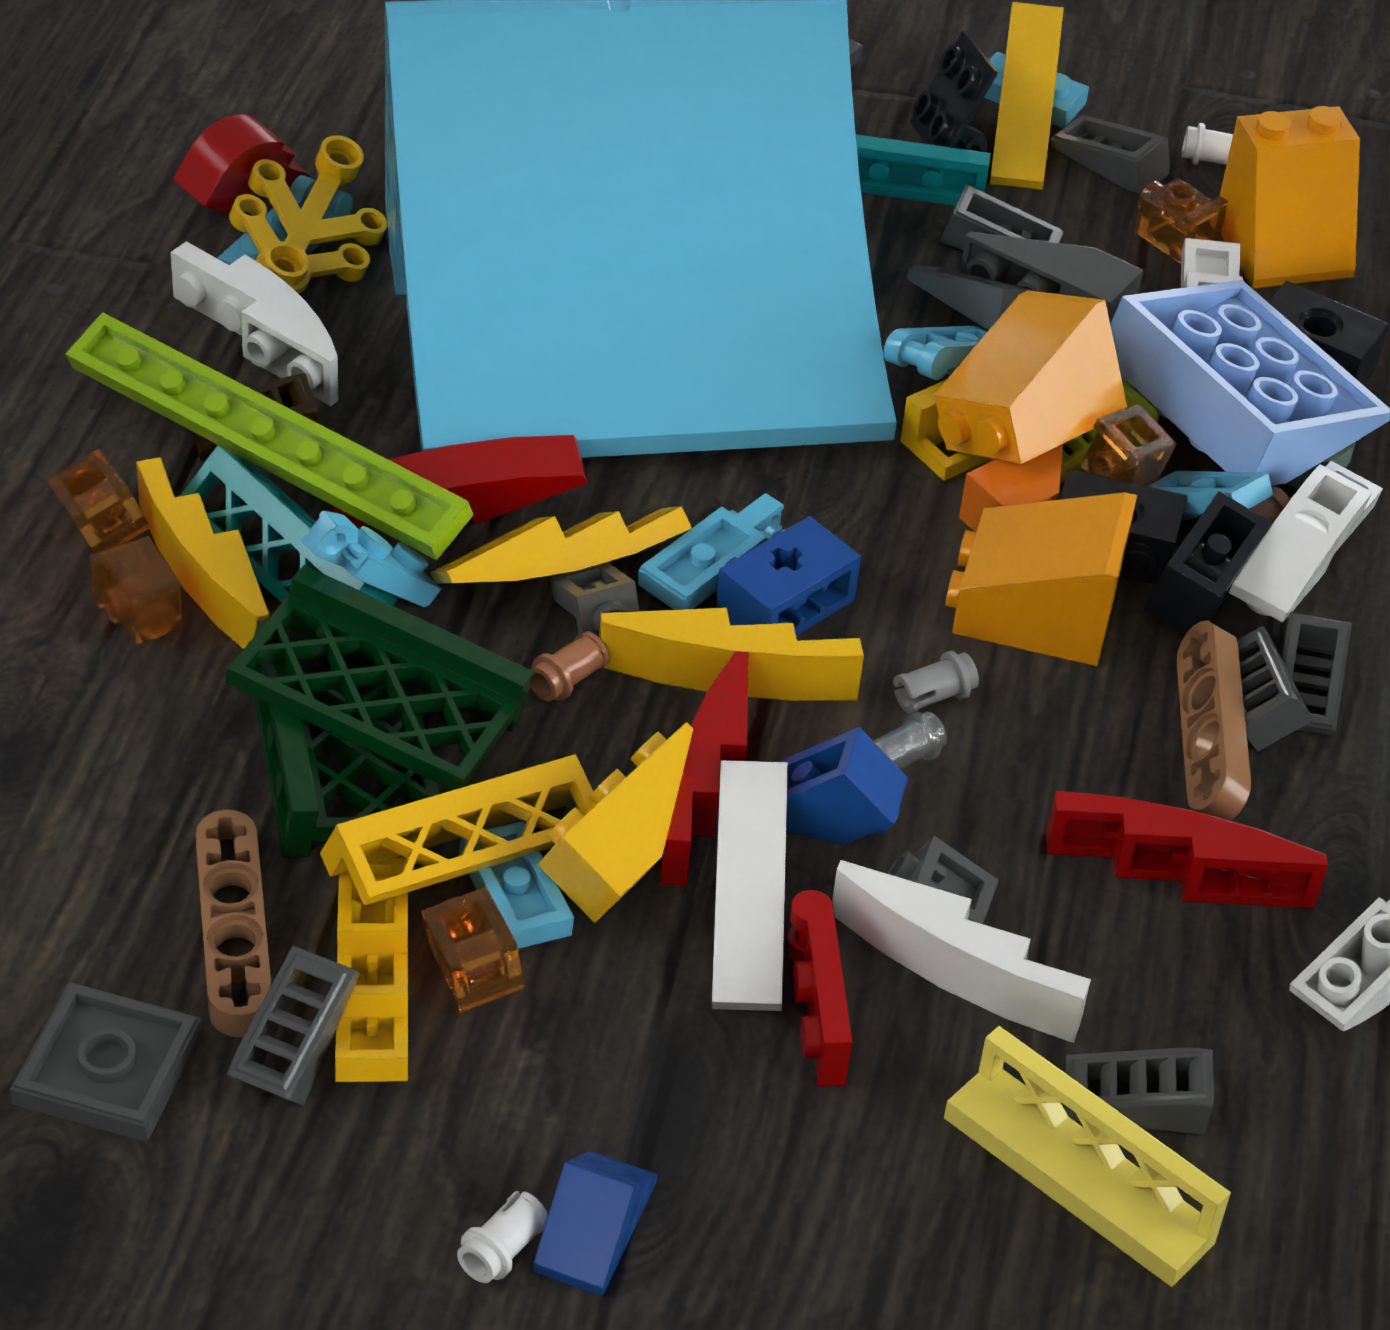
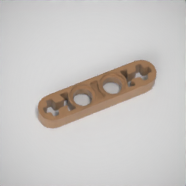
M1205 620L1195 624L1186 633L1180 643L1176 661L1187 800L1189 807L1197 812L1231 821L1241 812L1251 791L1238 642L1234 635Z
M220 810L205 816L197 825L195 834L208 1010L212 1025L220 1033L230 1037H244L271 987L258 836L255 823L247 814L237 810ZM221 840H233L235 860L221 861ZM227 886H239L250 893L247 898L236 903H223L213 897L216 891ZM232 938H243L254 945L250 952L237 957L224 955L217 950L222 942ZM246 981L248 1005L234 1007L232 982Z

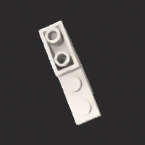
M187 241L171 251L174 298L217 321L228 330L242 336L243 357L250 360L256 366L262 367L280 378L305 373L313 397L329 406L338 401V355L331 337L320 318L289 284L245 254L228 265Z
M1330 461L1325 467L1319 464L1269 528L1233 582L1229 593L1244 601L1254 612L1264 616H1271L1283 623L1289 616V613L1297 607L1324 575L1335 552L1374 508L1383 488L1333 461Z
M1379 897L1290 983L1289 991L1343 1032L1364 1022L1390 1005V899L1385 902Z

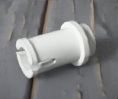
M1199 123L1197 127L1188 126L1182 146V157L1191 159V164L1197 165L1199 160L1226 165L1233 134L1207 130L1204 123Z
M515 1191L507 1199V1202L481 1228H469L462 1235L461 1247L457 1252L458 1261L464 1271L481 1283H489L492 1279H503L512 1270V1259L536 1234L544 1230L548 1214L541 1202L528 1192L523 1191L520 1194L519 1191Z

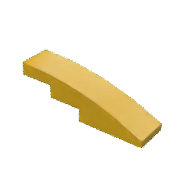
M1012 2L990 184L1043 190L1064 7Z
M161 457L136 461L139 505L158 550L185 591L219 629L244 649L254 637L257 621H267L269 619V612L239 530L213 534L199 493L174 497Z
M682 506L661 508L628 526L625 525L619 511L598 513L563 532L555 516L540 517L430 573L435 583L441 584L519 581L574 572L638 553L690 530L692 527Z
M727 608L601 613L599 638L603 641L609 653L608 664L603 667L605 669L660 684L707 692L735 651L748 652V697L789 701H858L864 659L860 638L797 641L793 623L730 626Z
M395 857L369 866L376 881H380L401 874L407 858ZM350 873L339 874L337 963L357 970L360 974L336 1028L335 1082L408 1081V892L364 906Z

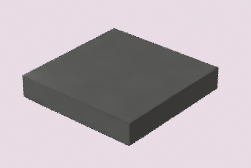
M68 982L10 1087L11 1104L147 1143L202 1035V1019Z

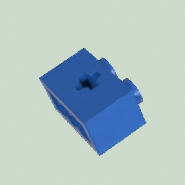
M809 516L788 529L776 532L768 541L744 555L733 557L720 568L716 608H727L730 626L793 623L797 636L855 601L861 555Z

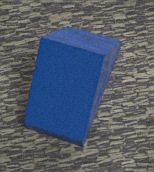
M592 1151L566 1161L535 1256L533 1272L603 1296L657 1183V1174Z

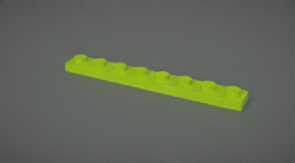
M103 312L65 353L72 368L237 454L436 561L474 515L469 502L462 497Z

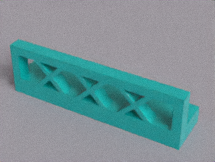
M856 134L861 193L954 206L965 185L985 193L991 153Z
M217 445L180 495L185 496L199 493L203 501L219 479L226 484V510L212 513L206 512L213 534L239 530L242 538V520L257 516L262 517V543L246 546L245 549L257 581L281 603L289 595L292 579L285 581L278 579V553L292 550L300 552V568L303 565L315 570L317 568L323 574L392 606L400 598L353 578L343 567L315 556L300 540L303 535L306 536L316 520L257 466ZM242 500H243L247 505L242 506ZM226 523V529L223 528L220 524ZM278 533L285 539L278 540ZM258 557H262V563L257 559Z

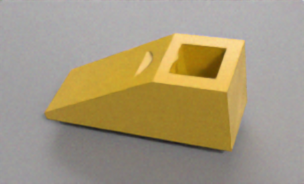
M687 722L668 739L659 731L656 732L630 758L637 766L633 772L625 777L619 769H616L589 796L596 804L595 807L585 816L576 807L573 808L547 834V837L555 845L537 865L594 923L617 903L663 855L693 733V728Z

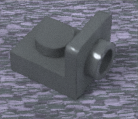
M608 562L550 577L553 600L576 617L579 635L590 631L599 637L601 613L639 611L635 581Z
M936 836L928 840L914 854L907 850L904 851L895 860L887 873L972 899L968 920L980 924L984 923L999 881Z

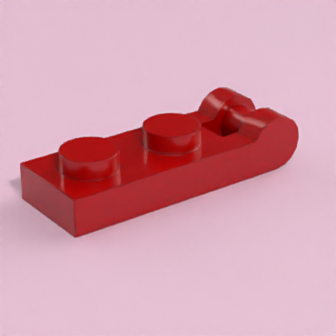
M806 890L798 893L792 900L790 915L792 927L788 931L786 945L788 957L794 961L793 991L795 1002L806 1003L808 1016L801 1017V1053L803 1058H814L817 1087L846 1086L853 1042L833 904L826 894L816 890Z

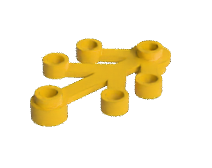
M335 135L323 140L315 159L318 178L302 209H300L286 184V173L279 163L269 159H261L254 164L248 179L249 187L257 195L269 199L288 234L285 241H279L265 218L267 214L265 203L254 195L243 194L238 196L229 214L230 223L237 230L249 233L259 251L255 261L280 277L298 294L306 289L310 278L336 274L345 281L357 282L364 277L370 263L368 252L357 244L346 243L341 245L338 251L307 255L305 252L309 245L354 238L362 245L375 246L381 242L388 226L386 217L380 211L373 208H362L352 215L322 219L338 187L344 186L356 178L364 159L360 146L344 136ZM244 212H248V213L252 214L253 216L247 215V214H245ZM346 260L352 261V262L355 263L356 265L350 264V263L347 262Z

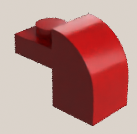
M242 114L226 117L207 128L189 149L173 180L204 207L230 214L233 203L238 196L243 194L256 195L249 187L248 179L254 164L258 160L269 159L279 163L285 170V182L289 189L297 177L300 175L309 177L310 174L293 161L296 155L294 150L285 145L280 138L256 118Z

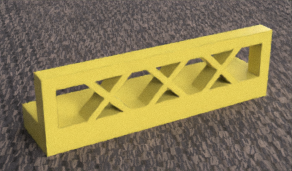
M998 1026L985 1038L978 1073L947 1100L944 1119L1170 1287H1173L1215 1244L1231 1192L1002 1027ZM1004 1061L1019 1071L1026 1085L1003 1069ZM1061 1103L1076 1113L1082 1126L1068 1117ZM1119 1145L1134 1155L1140 1168L1125 1158ZM1177 1187L1203 1205L1202 1211L1199 1212L1185 1202Z

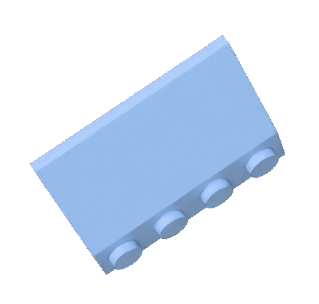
M1243 280L1122 296L1110 324L1121 379L1135 387L1152 403L1159 415L1168 418L1189 437V442L1193 447L1206 453L1225 472L1269 473L1271 486L1285 484L1390 420V408Z

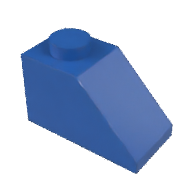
M860 727L778 761L788 762L787 832L845 845L870 834L878 835L894 825L898 818L899 807L908 777Z

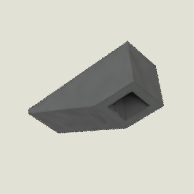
M969 232L965 236L960 272L1029 289L1030 291L1103 299L1106 301L1110 324L1122 296L1139 294L1144 271L1095 247L978 232Z

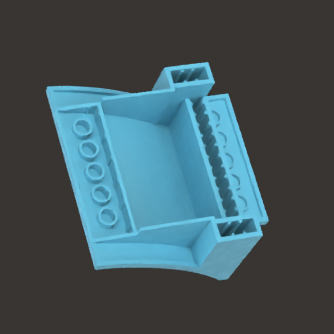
M424 0L385 2V217L388 222L386 233L395 294L406 295L422 451L449 445L509 437L574 435L582 458L894 440L897 421L887 378L876 312L860 186L851 83L847 0Z

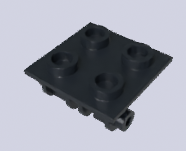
M964 31L961 32L955 44L950 45L943 53L939 63V72L929 89L923 91L917 98L910 123L926 144L985 152L987 149V139L977 129L972 117L999 72Z

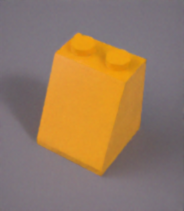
M1318 106L1306 110L1267 111L1262 114L1237 116L1214 223L1225 242L1240 243V269L1252 289L1280 286L1286 281L1298 284L1352 278L1354 276L1356 267L1360 138L1339 106Z
M1030 290L1019 294L934 394L939 415L938 428L945 441L946 450L1023 464L1127 413L1128 408L1106 301L1103 299Z
M1123 492L983 508L977 531L965 530L957 565L966 567L965 572L953 570L948 587L945 606L956 608L952 633L1098 667L1119 582L1137 495Z

